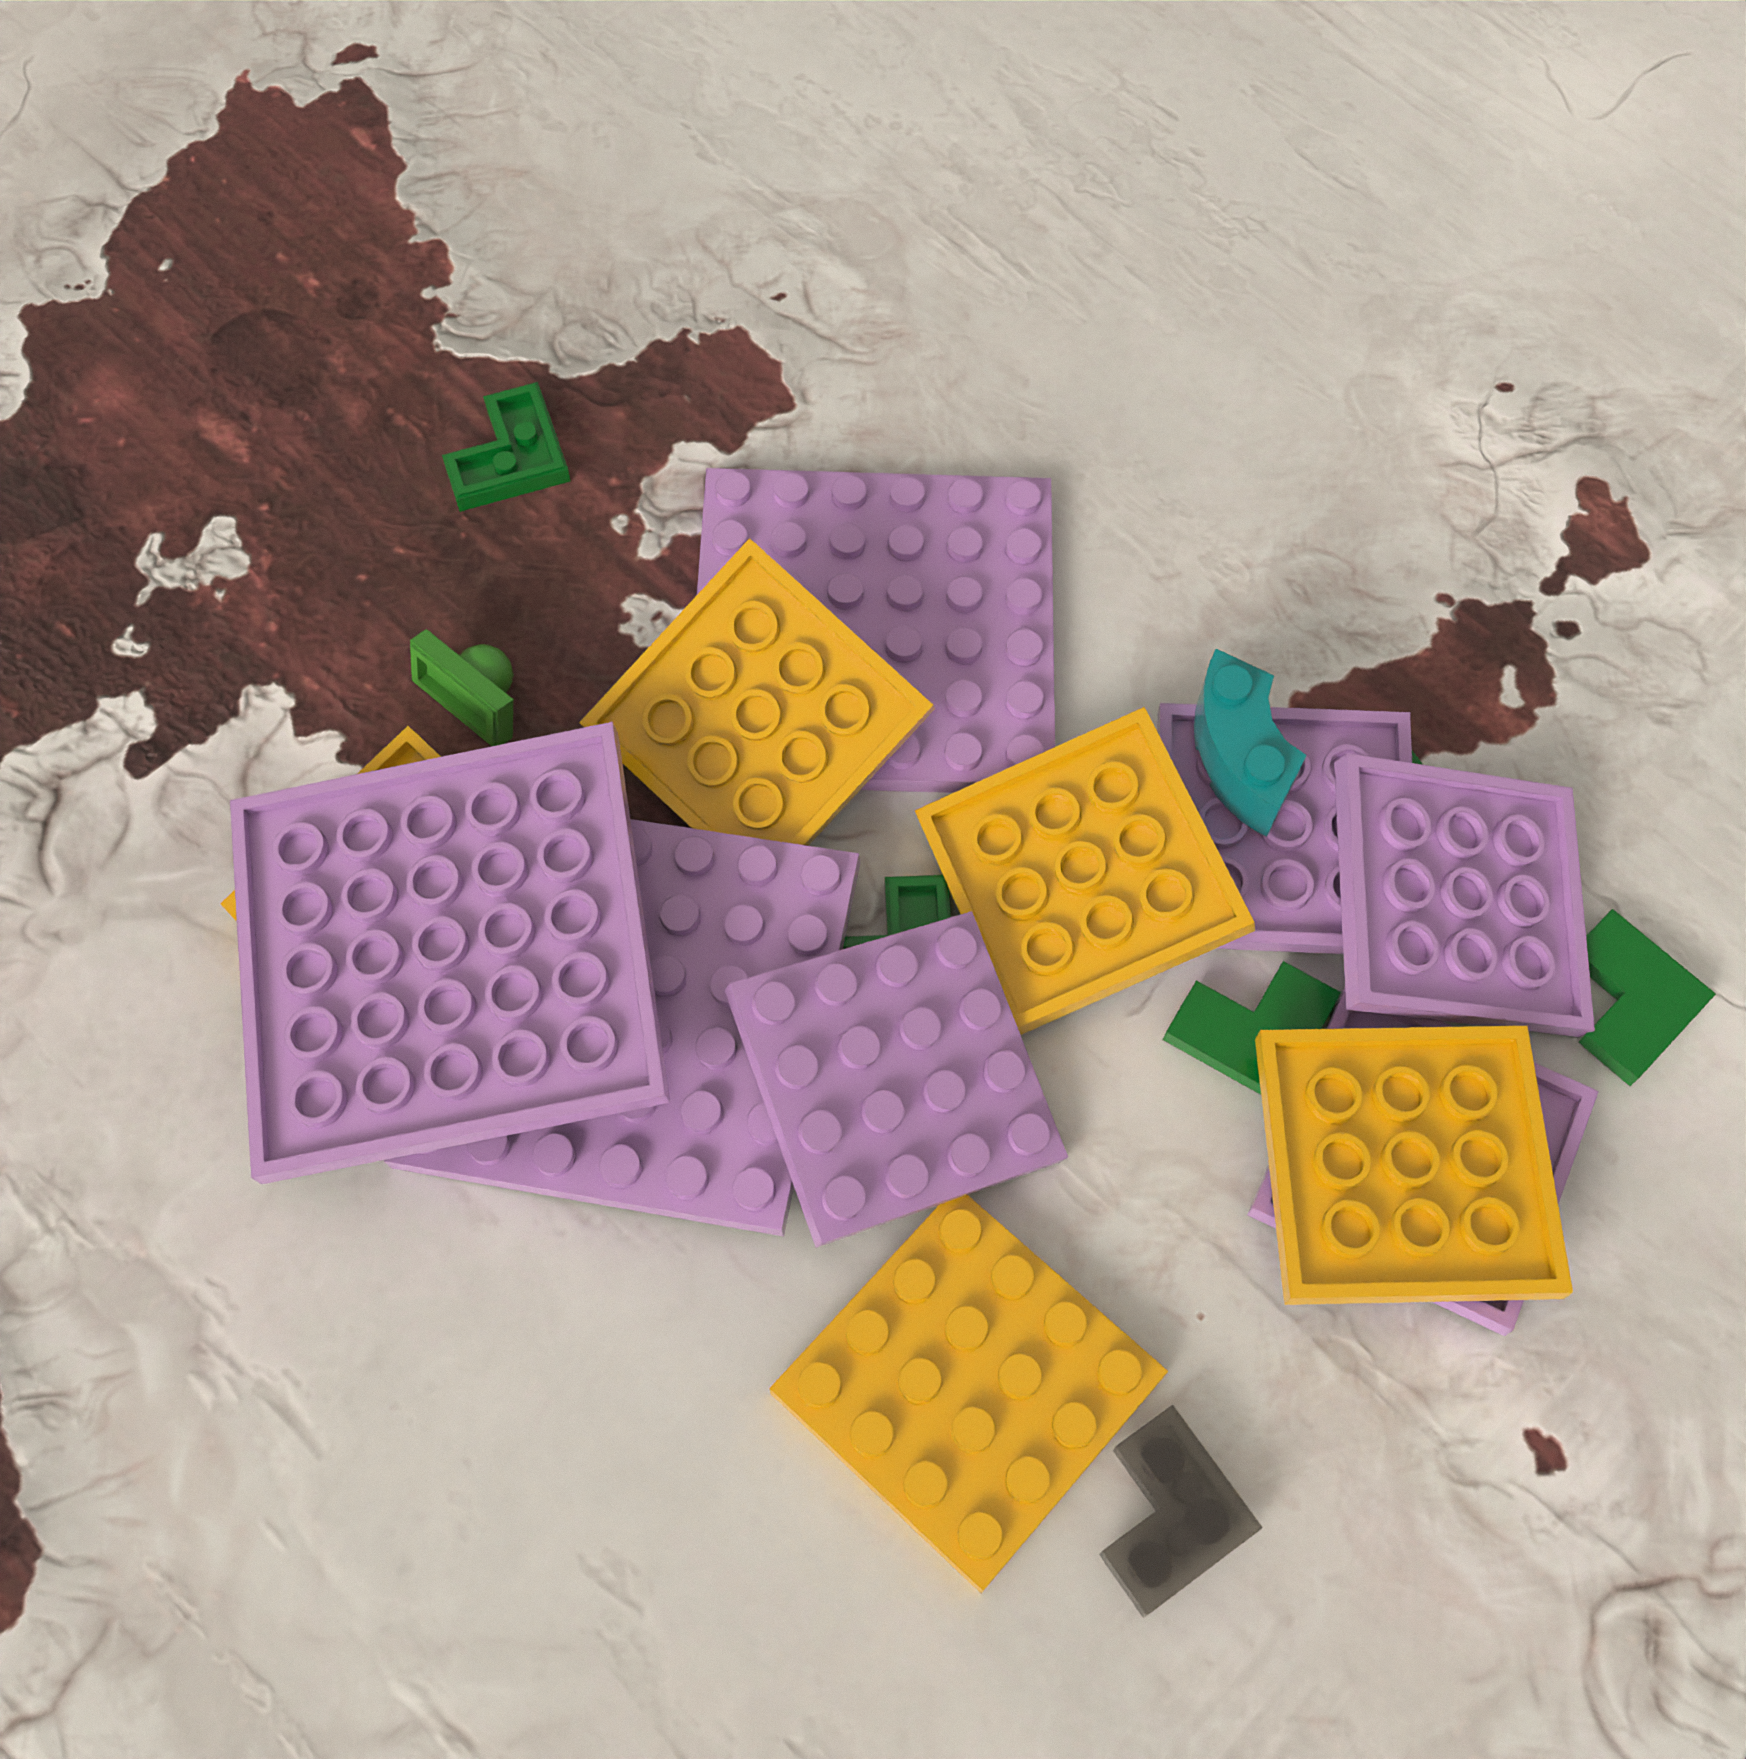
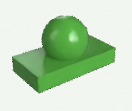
M427 629L410 640L412 681L491 746L505 744L513 738V698L506 693L511 687L514 673L509 658L502 650L491 645L479 644L463 650L458 655Z

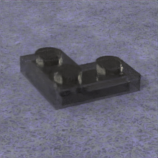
M1173 1405L1116 1445L1112 1450L1152 1505L1155 1512L1105 1548L1099 1556L1143 1618L1263 1528Z

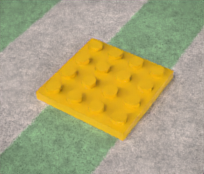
M749 538L579 723L583 727L613 722L619 736L622 763L691 828L809 846L935 710V707Z
M1145 707L914 810L960 914L973 912L1020 1035L1255 931V922Z
M1528 1025L1259 1031L1255 1043L1284 1305L1565 1299L1573 1293Z
M964 1195L938 1205L776 1380L769 1390L770 1394L982 1594L1164 1378L1168 1370L969 1195Z

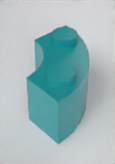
M1215 649L1195 710V748L1199 750L1202 763L1211 779L1209 785L1218 799L1240 821L1267 837L1307 755L1287 742L1272 720L1269 693L1274 675Z

